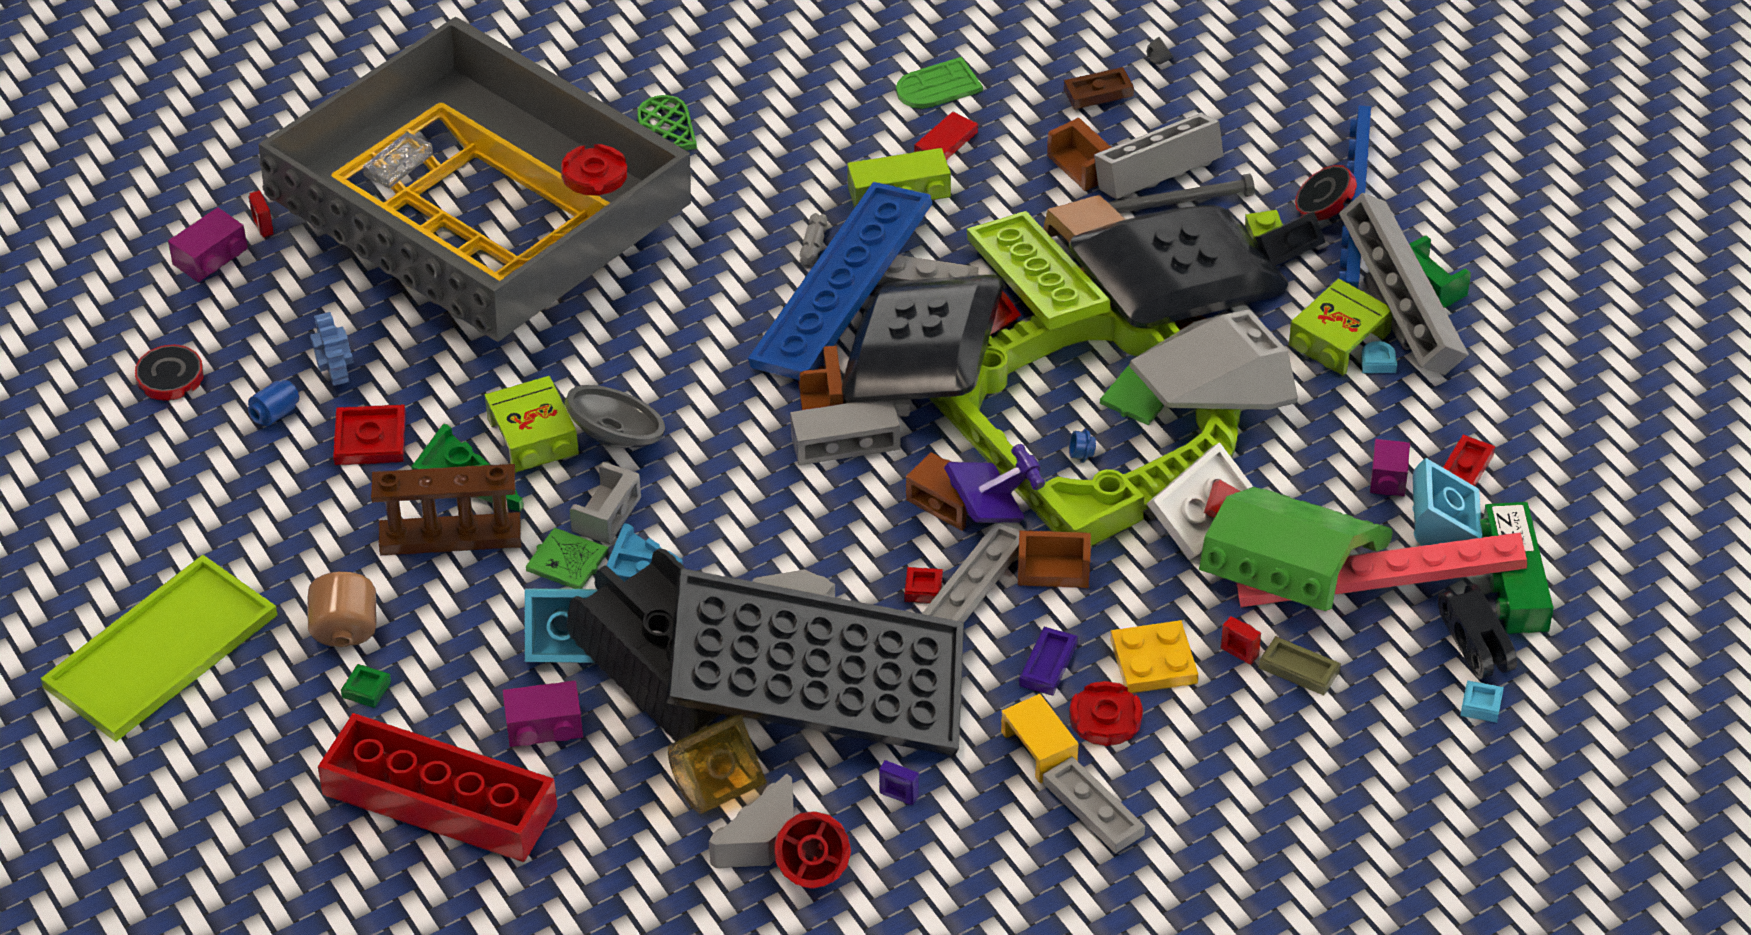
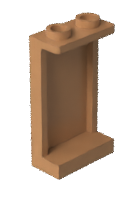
M1100 195L1048 209L1043 229L1050 237L1062 235L1070 243L1071 239L1078 234L1126 219Z

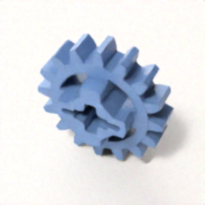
M331 312L315 315L317 333L311 334L310 338L320 372L328 370L333 386L349 382L346 365L353 363V357L346 331L343 326L336 328Z

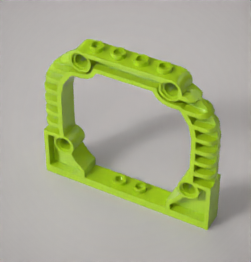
M1110 306V312L1100 314L1093 319H1084L1068 324L1060 329L1049 330L1036 315H1033L1030 321H1020L1014 325V328L1010 330L1003 329L998 332L997 336L989 337L977 384L971 392L962 396L929 399L987 462L993 463L996 466L1000 475L1016 468V457L1011 452L1013 446L1007 441L1003 431L996 429L980 412V407L986 394H995L1005 389L1009 373L1065 346L1086 340L1113 341L1124 352L1137 357L1180 330L1175 322L1150 328L1135 327L1128 323L1120 312ZM1196 408V423L1202 431L1200 435L1186 445L1126 474L1106 469L1095 474L1092 480L1069 479L1057 476L1047 481L1044 487L1039 490H1033L1030 481L1025 479L1014 491L1051 531L1091 533L1092 546L1143 521V512L1149 508L1147 503L1212 446L1220 442L1232 458L1237 445L1241 409Z

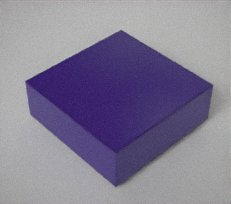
M884 760L879 768V793L909 805H914L919 797V773Z

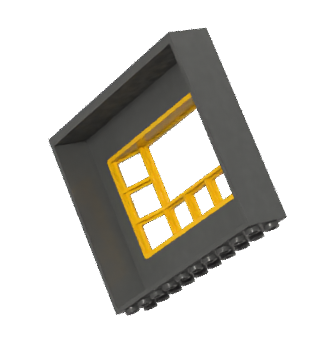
M456 16L258 144L259 163L263 179L262 188L264 194L270 200L284 206L292 214L303 218L312 224L314 228L322 230L333 237L338 243L344 244L363 259L374 263L385 273L393 275L404 282L409 288L415 289L426 296L431 302L442 306L456 318L464 320L475 327L480 333L486 334L497 342L691 204L690 153ZM438 119L445 124L464 146L463 150L442 164L437 161L415 136L416 133ZM403 142L410 146L430 170L429 173L408 187H405L380 159V157ZM594 144L613 147L621 152L626 159L627 179L620 188L612 193L600 196L576 193L568 188L561 178L562 160L568 152L584 145L585 149L594 148ZM473 158H478L574 217L519 256H516L419 195ZM370 165L396 195L383 203L347 179ZM409 204L431 219L419 225L396 210ZM442 227H446L468 242L457 249L433 233ZM479 250H483L506 265L494 272L470 256Z

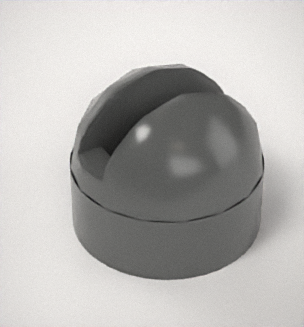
M1160 37L1154 39L1147 46V57L1154 64H1162L1173 57Z

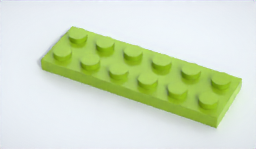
M1027 211L967 228L968 241L1049 330L1064 328L1068 324L1084 319H1093L1100 314L1111 311L1110 299Z

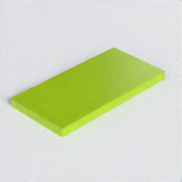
M201 555L41 677V683L45 690L113 741L117 742L278 615L276 605L205 555Z

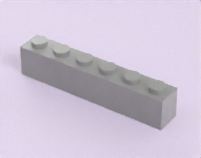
M1361 193L1339 215L1421 368L1446 375L1469 354L1387 202Z

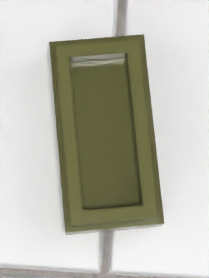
M1275 636L1259 659L1258 668L1324 696L1340 673L1341 663Z

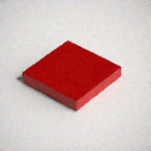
M405 404L337 407L333 453L334 464L404 462Z

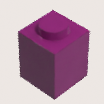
M1375 439L1370 493L1405 497L1410 442Z

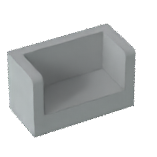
M602 462L599 467V488L586 507L573 504L570 509L572 532L610 544L641 498L639 473Z

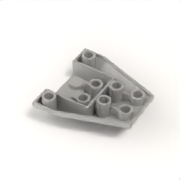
M1250 309L1195 321L1130 360L1129 364L1131 369L1166 408L1269 410L1295 404L1298 400L1288 350Z

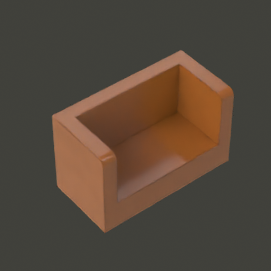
M1079 117L1049 131L1047 156L1084 191L1097 186L1098 179L1094 154L1112 147Z
M1019 530L1018 585L1089 588L1091 533Z

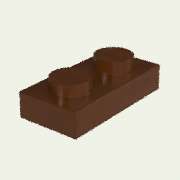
M1123 67L1064 80V92L1074 110L1134 96V86Z

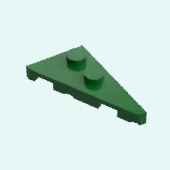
M443 423L411 468L430 469L490 464L480 455L475 454L472 451V447L466 441L461 443L452 434V428L448 424ZM515 489L514 495H506L507 507L521 512L524 507L523 499L517 494ZM492 496L476 497L493 503Z

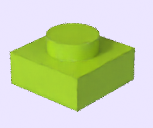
M1277 210L1245 214L1246 229L1255 242L1256 236L1283 225Z

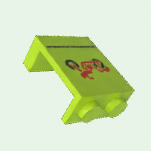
M1338 278L1291 321L1289 346L1344 376L1348 370L1349 353L1371 333L1383 340L1391 332L1393 314L1385 303Z
M550 376L485 394L487 419L491 427H499L509 448L510 463L515 464V473L579 454L577 430Z

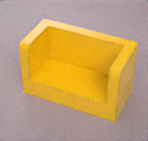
M1041 694L1002 710L1001 733L1005 738L1015 734L1019 737L1036 760L1035 778L1039 783H1043L1044 773L1073 756L1078 761V742Z

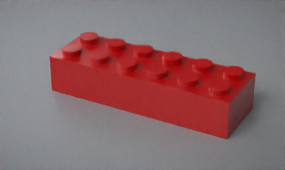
M352 713L317 766L324 796L525 862L558 807L554 778Z

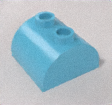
M1427 458L1421 461L1415 468L1412 476L1414 503L1412 509L1414 512V537L1421 546L1482 538L1479 489Z
M525 589V662L595 663L570 637L567 628V618L571 599L576 596L586 599L599 589Z

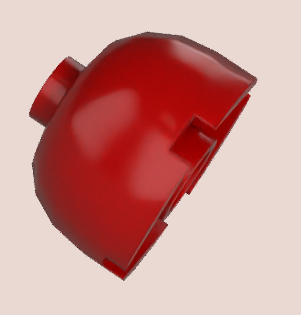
M816 811L799 813L787 820L778 831L773 847L775 862L783 876L795 885L807 888L826 886L839 879L848 866L851 854L848 835L842 824L830 815Z

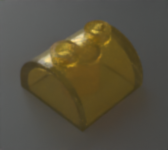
M742 715L730 716L668 746V759L675 781L686 801L698 813L702 814L767 783Z

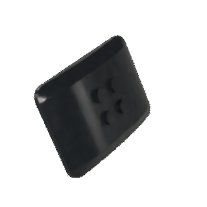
M1218 205L1177 208L1122 220L1078 234L1069 243V250L1079 264L1110 299L1124 319L1138 328H1150L1280 296L1285 293L1288 287V281L1282 272L1262 253L1258 244L1227 209Z
M988 274L890 281L876 287L865 308L853 342L842 384L843 398L848 402L858 403L955 397L971 392L977 384L1002 295V279L997 275Z

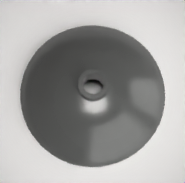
M581 385L572 388L565 399V406L572 420L587 435L602 445L619 448L645 447L658 442L664 434L665 423L662 417L648 404L625 392L604 386Z

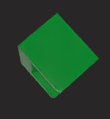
M1427 235L1409 244L1444 308L1468 295L1471 277L1469 270L1465 268L1452 276L1429 257L1431 239Z

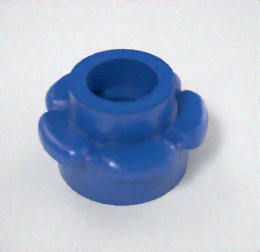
M1087 429L1073 431L1069 443L1070 458L1080 459V463H1084L1088 457H1093L1096 449V438L1091 436L1090 431Z

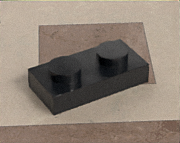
M1315 212L1307 213L1255 237L1259 249L1275 266L1326 243Z

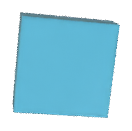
M1467 680L1460 716L1497 723L1504 687Z

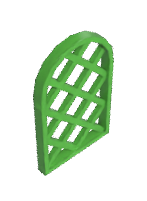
M658 95L648 98L641 103L638 108V123L653 132L656 131L663 134L662 137L665 139L668 137L675 139L674 144L684 150L697 149L689 116L690 113L684 101L670 95ZM670 102L675 103L677 105L671 108L669 106H666L665 104ZM650 105L656 106L652 111L645 109ZM681 107L685 113L678 111V109ZM660 109L668 111L664 117L656 114ZM642 113L647 115L643 120L641 118ZM673 114L681 117L677 122L669 119ZM652 117L660 120L655 126L647 123ZM685 120H687L688 127L682 125ZM664 123L672 125L668 131L660 128ZM677 128L685 131L681 136L673 134ZM690 134L692 141L685 138Z

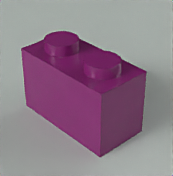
M218 207L168 240L172 265L198 283L248 249L244 225Z
M576 680L503 690L510 747L583 738Z

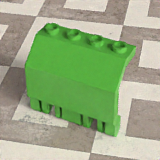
M1251 487L1229 495L1224 500L1204 537L1199 570L1327 611L1332 609L1338 574L1351 550L1360 546L1376 552L1383 550L1390 544L1393 532L1392 528L1359 520L1351 515H1343L1341 512L1310 504L1306 501L1290 498V496L1280 495V493L1268 489Z

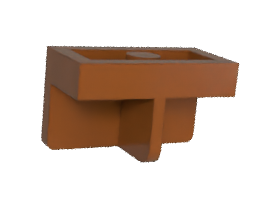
M837 346L823 347L824 366H820L818 370H806L799 374L798 384L802 410L844 404Z

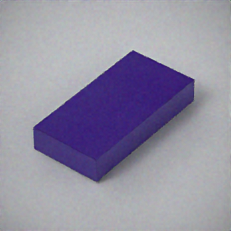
M1044 626L1019 677V686L1054 696L1078 645V636Z

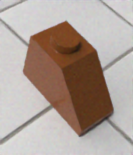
M930 452L906 476V501L963 531L966 528V506L957 490L951 485L950 478L944 469V466L951 461Z

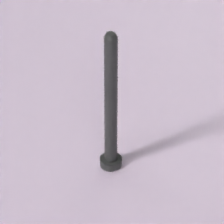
M1249 173L1241 175V180L1108 203L1118 213H1125L1237 193H1244L1245 197L1254 196L1255 185L1253 177Z

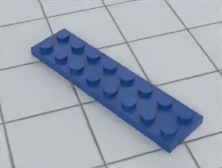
M873 182L748 357L750 368L799 380V374L802 371L818 370L824 361L823 347L834 346L932 206L931 195Z

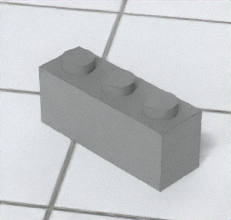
M893 400L854 402L790 412L791 438L799 465L900 450V424Z

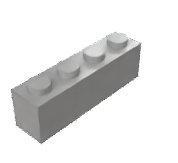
M1198 113L1094 154L1099 190L1115 199H1125L1130 197L1133 192L1143 188L1155 187L1158 185V182L1168 178L1180 177L1186 171L1193 168L1210 165L1213 160L1223 157L1219 121L1203 113Z

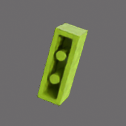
M942 148L847 163L848 189L854 208L873 182L930 194L932 200L951 197V172Z

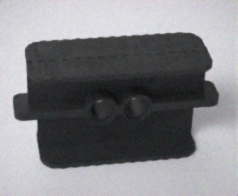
M659 548L653 552L651 563L625 582L606 565L598 569L594 584L596 589L599 590L586 599L579 596L571 599L567 628L570 637L576 642V645L581 647L675 742L685 748L693 744L695 734L722 713L667 703L677 577L680 569L684 568V565L678 562L666 549ZM724 714L731 722L737 724L744 718L740 716Z

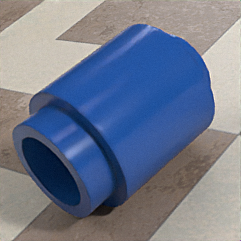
M288 380L274 381L249 398L248 413L254 422L270 426L295 409L296 404L300 400L299 393Z

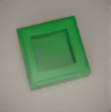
M357 664L341 688L342 698L375 708L391 684V676L389 673Z

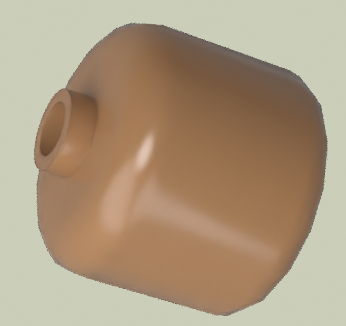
M338 571L317 577L309 585L307 595L308 631L314 640L323 645L347 647L364 643L374 635L377 624L376 588L370 579L361 574Z

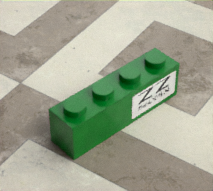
M1528 502L1485 504L1484 517L1480 519L1482 538L1521 532L1527 558V569L1490 573L1491 592L1497 593L1498 596L1496 599L1497 618L1499 620L1503 619L1507 634L1549 632L1554 607Z

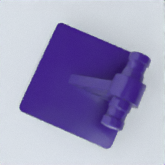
M1017 444L1011 449L1012 454L1016 457V468L1000 475L993 463L948 462L944 466L951 485L957 490L966 506L967 513L975 522L1020 523L1024 519V515L1011 493L1025 479L1030 481L1033 490H1039L1044 487L1046 482L1040 475L1041 467L1035 456L1027 453L1023 444Z

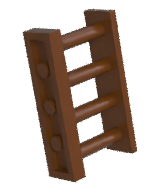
M515 464L372 472V503L385 502L388 519L379 520L380 556L520 548L521 515L520 512L508 513L506 495L515 494ZM492 496L494 514L473 515L471 497ZM456 498L459 516L437 517L435 499ZM421 500L423 518L402 519L399 501Z

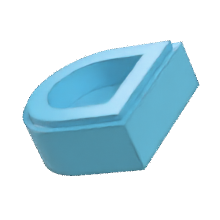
M1382 341L1367 343L1361 353L1362 373H1396L1397 360L1394 348Z

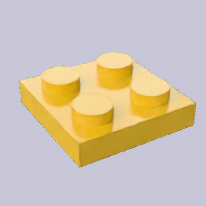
M1182 620L1111 630V644L1123 684L1128 687V692L1137 693L1198 684V671Z

